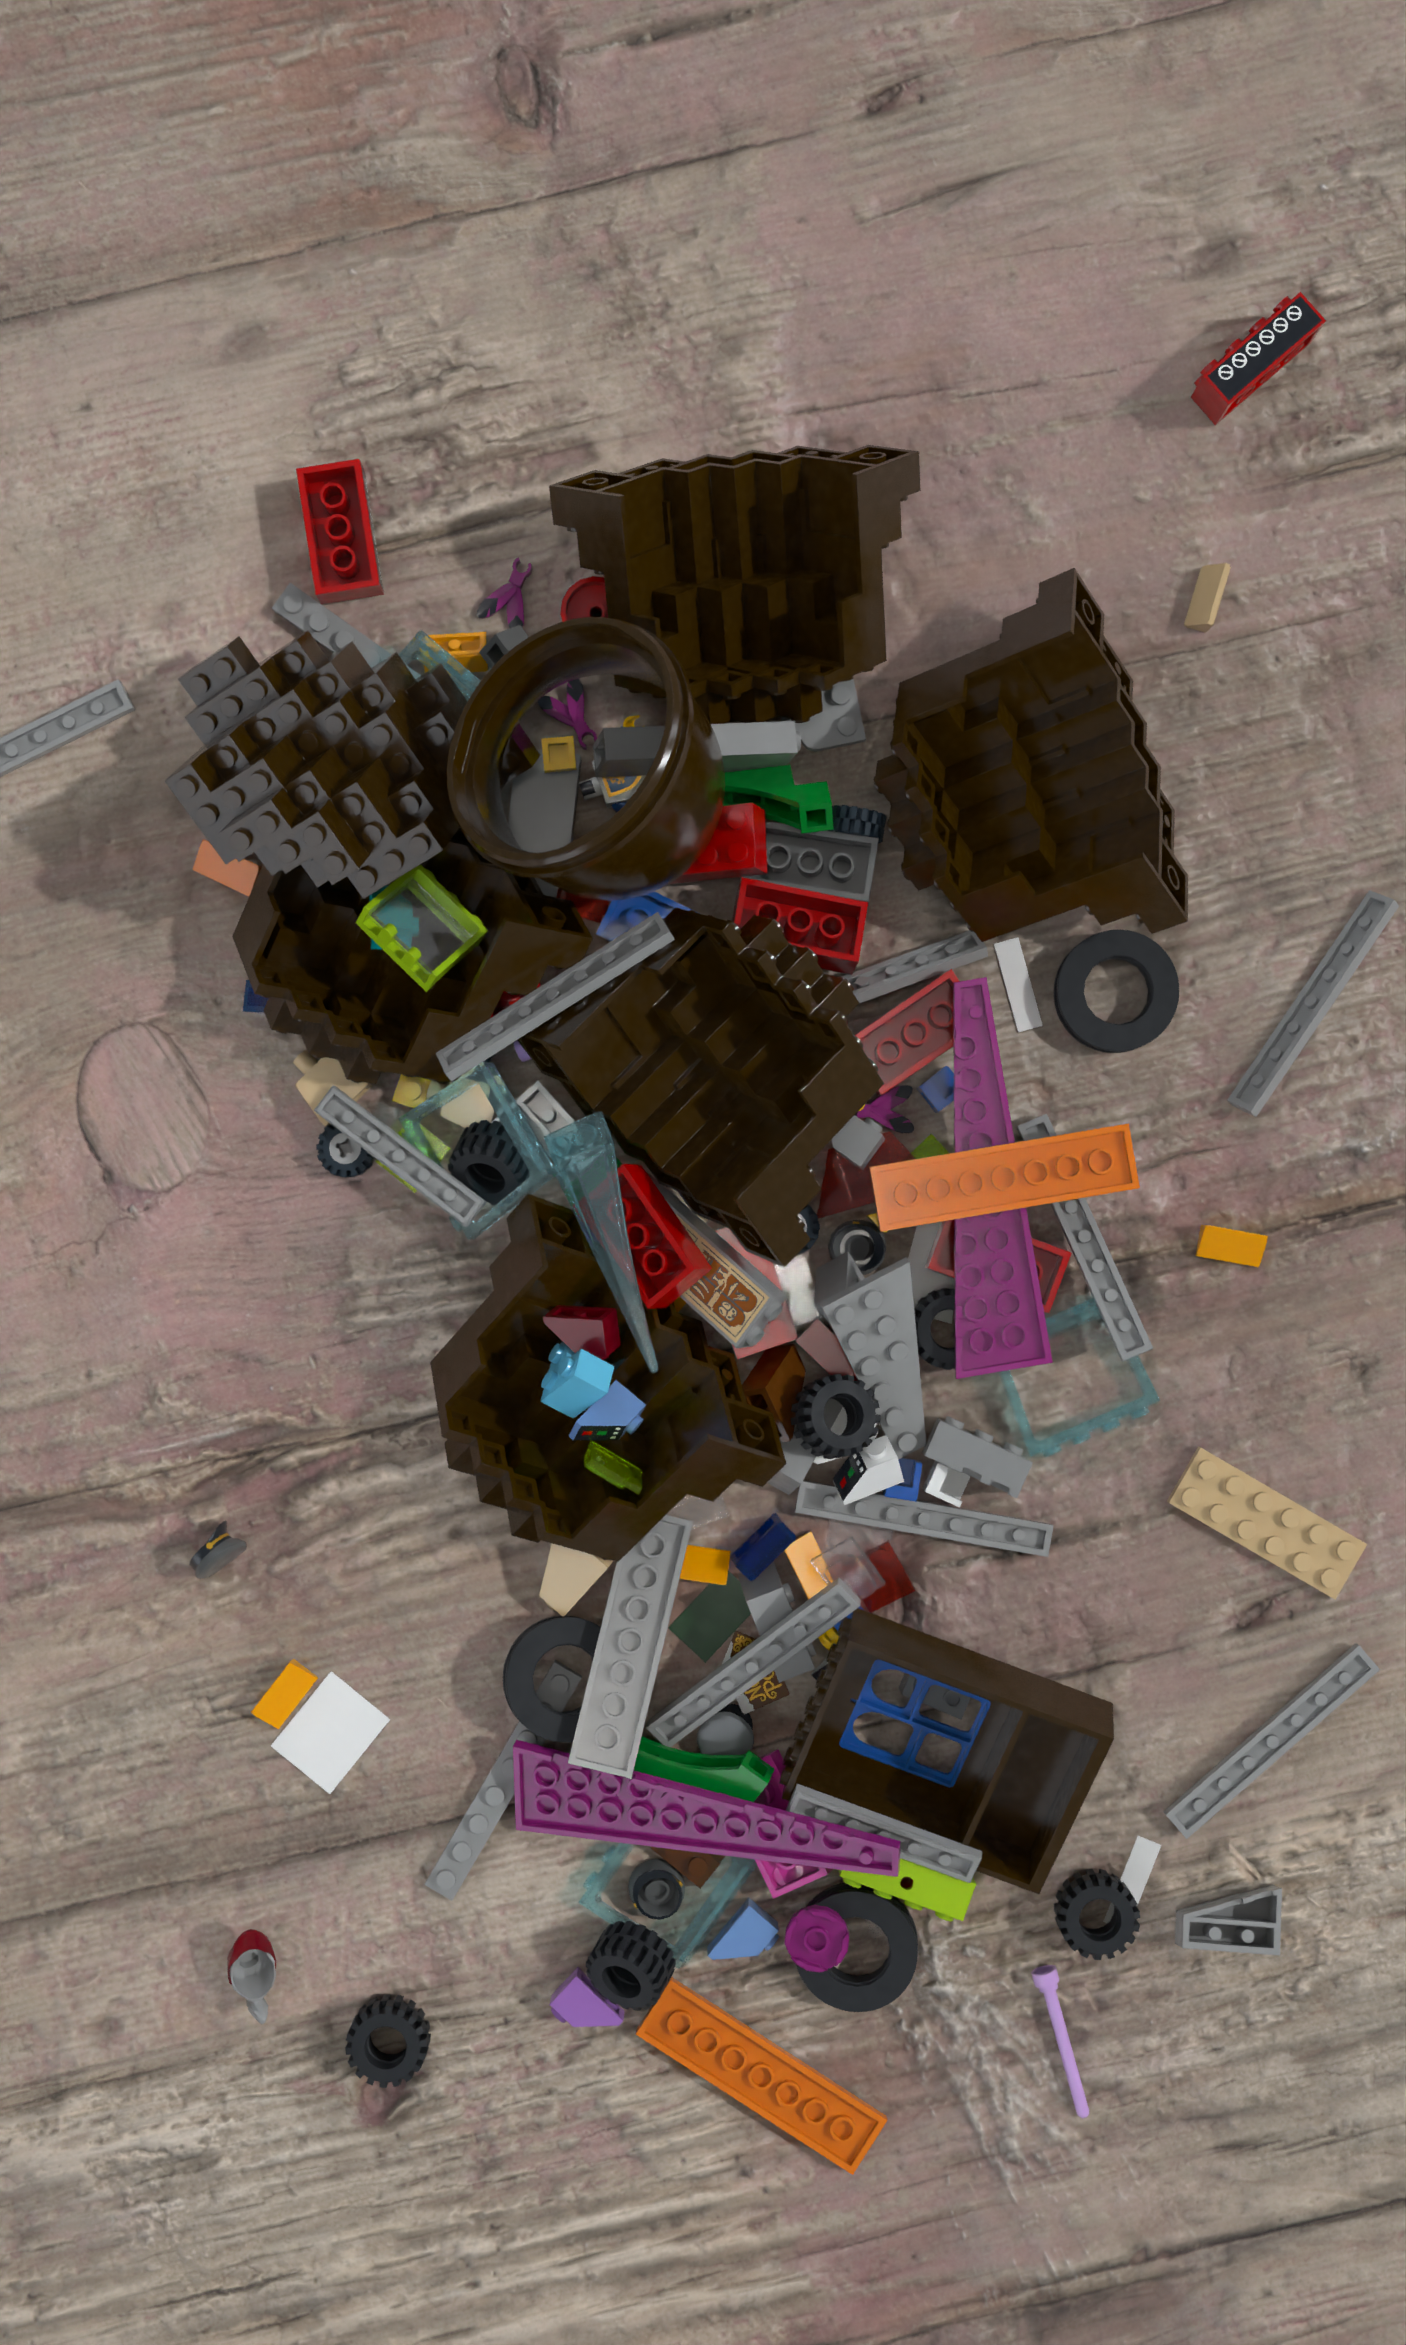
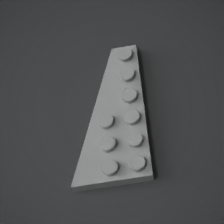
M905 1257L819 1302L857 1379L866 1383L864 1386L865 1390L871 1389L875 1394L871 1399L873 1402L878 1401L880 1408L875 1409L876 1415H881L879 1424L884 1434L887 1435L898 1460L926 1446L910 1261Z

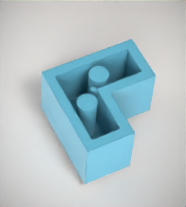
M564 1342L558 1343L552 1348L549 1354L550 1368L541 1384L544 1390L540 1402L574 1419L608 1393L614 1366L583 1349L574 1353Z

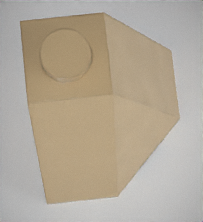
M551 1544L539 1597L546 1602L549 1608L557 1611L564 1617L608 1569L613 1560Z

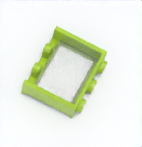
M421 864L397 878L365 905L356 921V924L426 992L470 951L478 946L488 932L483 926L482 921L477 916L471 914L459 902L456 895L447 891L436 880L434 874Z

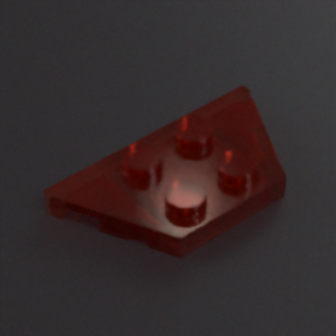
M891 1131L882 1133L885 1140L864 1170H861L838 1154L834 1148L828 1149L821 1197L817 1210L818 1219L875 1202L869 1167L914 1160L916 1158Z

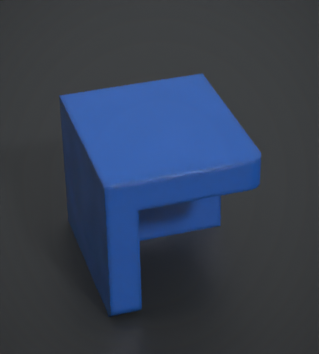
M948 1066L943 1067L916 1088L935 1113H938L954 1101V1073Z
M901 1458L898 1461L904 1482L884 1489L883 1495L885 1497L917 1502L923 1463L920 1460Z

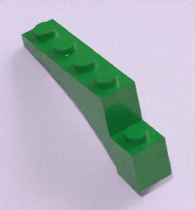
M790 764L725 773L723 806L754 803L765 810V819L795 827L801 830V834L834 830L832 802L827 781L795 785Z
M643 1736L641 1737L634 1771L717 1793L721 1792L754 1802L765 1789L775 1770L750 1750L746 1754L741 1755L691 1753L662 1745Z

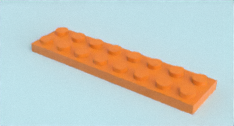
M1129 1123L869 1167L880 1232L1140 1188Z
M673 1977L670 1978L658 2002L652 2005L636 2029L637 2036L852 2175L888 2121L885 2114Z

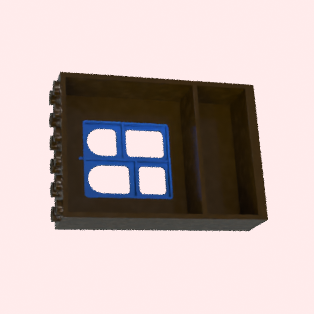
M857 1608L851 1613L849 1618L845 1617L841 1621L837 1633L839 1636L837 1644L832 1643L826 1659V1662H828L826 1670L821 1669L815 1685V1688H817L815 1696L810 1695L804 1714H806L804 1722L799 1721L794 1733L793 1740L795 1742L793 1748L788 1747L782 1764L784 1768L779 1783L784 1785L782 1799L790 1801L796 1784H800L982 1851V1859L977 1867V1872L1040 1894L1114 1740L1113 1703ZM893 1669L912 1675L917 1679V1683L906 1706L899 1707L890 1704L875 1695L871 1684L872 1679L877 1673L882 1670ZM939 1685L980 1701L981 1707L970 1730L963 1731L920 1714L919 1709L930 1686ZM875 1712L910 1724L913 1727V1732L904 1752L896 1755L859 1740L853 1729V1724L857 1717L863 1713ZM928 1733H934L961 1744L962 1749L949 1773L938 1771L916 1761L915 1758Z

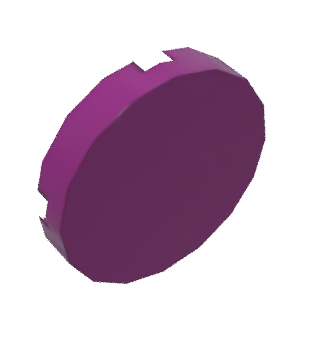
M812 1905L801 1908L792 1915L786 1926L784 1943L786 1950H788L791 1959L796 1965L806 1971L820 1973L828 1971V1968L836 1967L842 1962L848 1952L849 1931L846 1922L839 1913L827 1906Z

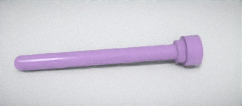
M1055 1965L1040 1966L1031 1972L1035 1987L1039 1988V1991L1045 1997L1077 2115L1080 2118H1086L1089 2115V2108L1056 1992L1058 1988L1057 1983L1060 1980Z

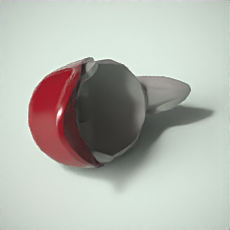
M250 1929L244 1931L237 1938L227 1957L228 1980L233 1989L246 1998L247 2007L252 2016L260 2024H264L268 2015V2004L264 1997L272 1988L276 1978V1958L268 1937L260 1931Z

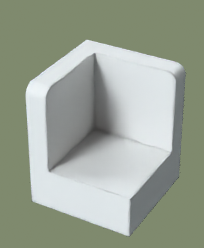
M934 1461L922 1489L926 1493L960 1508L962 1504L960 1499L970 1476Z

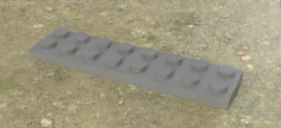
M665 1515L616 1563L570 1751L569 1764L632 1779L693 1521Z

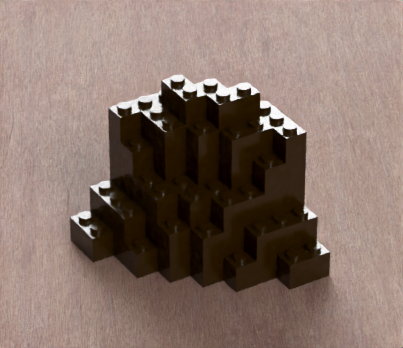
M866 445L849 452L795 446L779 453L751 450L734 457L706 454L689 461L661 458L621 473L593 470L549 485L553 525L567 527V531L577 532L580 568L591 569L597 575H604L608 618L619 619L642 627L653 633L670 648L683 666L689 680L692 696L705 713L710 724H724L734 721L744 723L765 722L777 717L790 718L795 723L808 722L810 717L823 712L822 691L832 689L833 685L839 682L850 681L856 674L872 671L874 666L887 661L882 549L889 547L890 542L902 538L900 502L906 501L908 495L921 491L919 451ZM614 675L615 686L627 688L631 693L644 692L652 694L653 698H667L666 691L651 683L633 677Z
M1075 568L1040 582L1035 605L1003 618L1002 633L999 636L1000 640L900 682L896 698L895 719L893 720V737L890 742L893 755L877 761L876 774L873 779L876 790L883 794L891 805L887 825L891 835L897 837L904 846V858L901 863L904 877L910 880L918 891L935 885L938 890H942L949 899L953 910L960 913L965 920L967 928L971 932L974 931L981 942L1084 905L1090 915H1094L1101 926L1133 914L1136 915L1141 924L1144 923L1151 934L1188 922V874L1174 855L1175 810L1160 789L1161 766L1146 745L1147 723L1132 701L1133 679L1104 636L1105 614Z
M307 630L260 663L257 662L243 640L238 636L178 678L197 705L185 719L204 745L172 773L165 782L225 864L234 859L240 862L255 852L271 876L281 870L286 874L301 864L317 887L327 881L334 885L343 878L348 877L364 899L443 851L460 828L449 799L447 763L455 727L467 700L441 663L415 679L397 652L371 668L353 641L327 657ZM519 723L508 741L503 756L500 790H502L507 782L533 767L540 757L539 752Z
M459 828L443 851L426 860L421 865L430 870L436 877V880L447 891L455 894L459 902L471 914L477 916L482 921L483 926L488 932L478 946L441 977L427 992L383 949H371V938L356 924L364 906L369 903L370 895L363 899L348 877L343 878L334 885L327 881L317 887L301 864L286 874L281 870L273 876L263 865L232 937L254 994L269 998L263 1011L271 1030L282 1034L293 1033L301 1035L309 1055L317 1058L338 1059L347 1080L356 1083L376 1084L381 1073L390 1072L403 1074L407 1077L428 1078L437 1082L458 1083L461 1076L453 1081L447 1077L436 1055L438 1051L490 1019L503 991L511 995H528L536 990L548 965L556 969H569L583 960L593 938L574 903L571 900L544 895L536 879L533 877L515 875L498 868L472 847L461 828ZM406 889L400 895L412 904V917L418 918L419 921L418 937H412L411 947L414 946L420 950L422 955L420 960L431 971H434L463 943Z
M675 907L663 919L675 940L519 1038L518 1042L542 1074L561 1082L593 1126L610 1132L624 1153L643 1161L659 1184L678 1191L694 1214L731 1229L747 1252L785 1268L811 1240L803 1229L805 1227L804 1222L797 1216L821 1190L814 1179L816 1174L808 1164L881 1088L884 1082L877 1073V1065L862 1050L863 1043L857 1036L852 1034L847 1026L848 1020L846 1017L859 1004V1001L852 992L854 990L852 984L846 978L841 976L835 977L823 972L817 963V955L808 947L802 948L788 943L782 934V926L773 918L754 915L740 929L731 920L726 921L715 918L712 915L707 916L696 913L693 910L687 911Z
M527 1194L506 1218L511 1242L489 1266L494 1291L430 1362L441 1434L443 1438H447L444 1444L448 1468L476 1476L480 1502L507 1509L511 1536L537 1543L542 1540L619 1562L687 1494L714 1502L736 1479L763 1487L787 1463L773 1413L749 1405L746 1402L734 1354L708 1346L702 1321L677 1313L674 1302L666 1308L647 1309L604 1243L586 1236L580 1212ZM557 1305L616 1308L620 1346L608 1358L603 1360L614 1366L610 1385L617 1380L646 1404L640 1415L644 1420L632 1434L626 1432L619 1440H572L569 1434L575 1422L587 1409L573 1419L540 1402L544 1390L541 1387L542 1380L549 1371L551 1364L549 1354L556 1344L563 1342L543 1321V1316Z

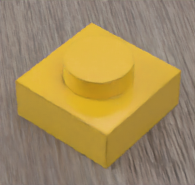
M573 736L541 739L545 773L577 770Z
M401 1074L392 1101L424 1111L428 1088L432 1080L421 1077H407Z

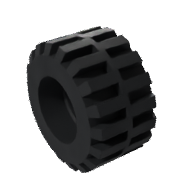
M481 1120L480 1123H471L469 1127L464 1129L450 1156L448 1171L491 1205L498 1206L499 1203L508 1205L511 1201L515 1202L522 1196L535 1169L537 1154L532 1149L533 1145L530 1140L524 1139L525 1135L520 1131L513 1130L512 1126L508 1124L506 1126L502 1125L498 1121L490 1123L488 1120Z
M942 1288L941 1290L929 1292L927 1296L922 1297L918 1301L917 1306L914 1308L918 1354L923 1360L935 1367L951 1370L955 1369V1347H942L934 1341L931 1335V1323L934 1317L941 1311L955 1310V1289Z
M834 1374L814 1380V1382L808 1383L803 1387L805 1391L798 1392L795 1399L799 1402L792 1404L791 1411L796 1413V1417L790 1419L791 1425H796L798 1429L793 1432L796 1439L802 1437L804 1440L800 1445L805 1450L812 1448V1455L817 1457L823 1455L824 1459H833L857 1454L863 1451V1447H868L873 1442L870 1437L877 1435L879 1429L874 1426L875 1423L880 1422L881 1415H876L875 1409L880 1408L878 1401H872L871 1397L875 1394L871 1389H864L866 1383L862 1380L854 1381V1376L851 1375L841 1376V1374ZM830 1398L837 1400L844 1407L847 1414V1425L841 1435L833 1433L827 1427L824 1420V1407Z
M1085 1869L1086 1875L1081 1876L1077 1872L1073 1874L1075 1880L1070 1883L1066 1879L1062 1884L1065 1889L1063 1892L1058 1890L1056 1894L1058 1903H1054L1056 1923L1065 1941L1068 1942L1074 1951L1078 1950L1081 1956L1088 1958L1089 1954H1091L1094 1960H1101L1102 1955L1106 1954L1108 1959L1115 1958L1113 1952L1119 1949L1121 1954L1127 1950L1125 1943L1133 1944L1136 1939L1133 1932H1139L1140 1924L1137 1919L1140 1918V1911L1136 1906L1137 1902L1125 1883L1121 1882L1119 1877L1113 1873L1110 1876L1106 1870L1099 1869V1872L1095 1873L1093 1869ZM1104 1899L1113 1903V1916L1103 1927L1090 1929L1079 1923L1080 1913L1083 1907L1090 1901Z
M617 1921L614 1925L610 1924L606 1927L586 1961V1967L588 1968L586 1973L592 1979L591 1984L593 1987L599 1990L598 1993L608 1998L611 2003L621 2005L625 2009L632 2008L635 2011H641L642 2008L647 2010L658 2002L674 1973L676 1962L672 1958L674 1955L672 1949L667 1947L668 1943L663 1938L657 1936L658 1933L647 1929L646 1926L640 1923L636 1925L632 1921H626V1923Z
M390 1994L383 1995L380 2001L377 1997L371 1999L368 2006L364 2004L360 2008L348 2031L346 2038L348 2043L345 2047L346 2055H350L348 2063L351 2068L357 2066L355 2074L359 2078L363 2075L368 2077L366 2083L372 2086L374 2081L380 2082L381 2088H387L388 2082H392L393 2087L401 2085L402 2079L408 2082L413 2078L414 2072L418 2073L425 2060L431 2039V2034L428 2033L430 2024L428 2020H423L425 2013L422 2008L416 2011L414 2009L416 2003L411 1999L408 2004L403 2002L404 1996L397 1995L395 2000H391ZM380 2027L394 2028L403 2035L407 2047L397 2054L383 2053L374 2046L370 2033Z

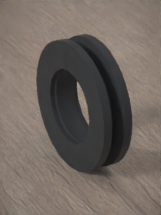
M1107 930L1083 940L1064 958L1054 982L1055 1008L1065 1029L1081 1044L1107 1053L1131 1051L1156 1039L1170 1024L1179 1001V980L1174 964L1168 954L1152 939L1130 930ZM1111 959L1123 960L1137 967L1144 976L1148 988L1147 1002L1140 1015L1132 1021L1123 1024L1107 1023L1096 1017L1087 1006L1084 995L1085 981L1092 968L1100 962Z
M574 1616L546 1618L527 1628L511 1646L503 1669L505 1698L515 1717L534 1734L555 1742H573L581 1707L565 1712L547 1708L540 1702L534 1691L533 1675L536 1665L542 1656L557 1646L572 1645L579 1647L589 1654L593 1661L601 1628L597 1624Z
M844 1882L823 1890L806 1907L812 1905L827 1906L839 1913L843 1919L858 1917L872 1921L882 1929L888 1938L890 1949L887 1959L879 1969L870 1974L859 1976L843 1973L834 1966L828 1968V1971L820 1973L806 1971L798 1965L796 1966L807 1988L824 2003L848 2012L873 2011L893 2002L910 1984L917 1965V1930L910 1912L897 1897L892 1896V1899H886L876 1895L873 1892V1888L862 1885L861 1888H856Z

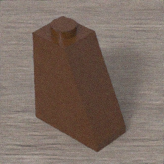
M794 1344L772 1347L765 1350L742 1384L747 1404L773 1413L780 1442H788L793 1438L795 1425H791L790 1418L796 1417V1413L792 1412L791 1408L792 1404L799 1402L795 1397L798 1392L802 1391L806 1369Z

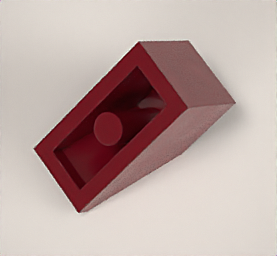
M557 1305L543 1316L544 1324L574 1353L583 1349L603 1360L608 1358L620 1346L616 1308Z

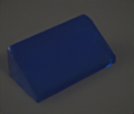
M773 1513L730 1555V1558L735 1567L748 1580L753 1581L795 1541L796 1535L777 1513Z

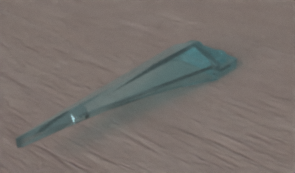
M602 1111L595 1112L543 1137L554 1163L552 1169L650 1371L655 1373L658 1370V1365L644 1314L630 1249L619 1185L614 1141Z

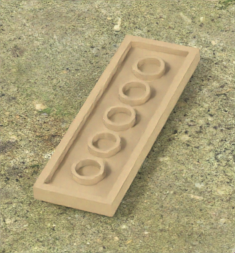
M1199 1446L1166 1501L1335 1600L1367 1546L1366 1543Z

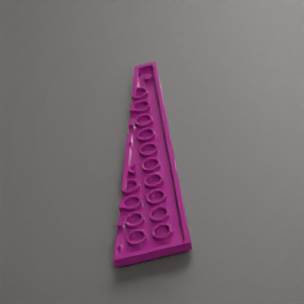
M987 977L954 982V1153L1015 1143ZM1026 1207L954 1219L955 1379L1053 1363Z
M516 1739L513 1745L516 1830L894 1877L899 1875L901 1841L634 1770L632 1779L569 1764L570 1753L539 1746L535 1743Z

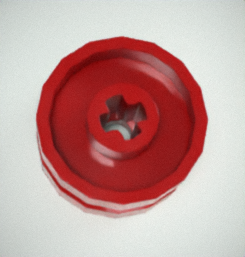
M591 576L580 579L568 589L562 599L560 612L562 622L577 618L593 617V614L597 613L600 614V617L608 618L604 577Z

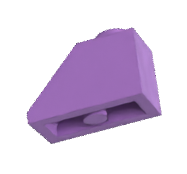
M579 1967L551 1995L550 2006L552 2007L553 2015L562 2023L567 2021L572 2027L619 2026L624 2020V2010L618 2004L611 2003L608 1998L599 1994V1990L591 1984V1979Z

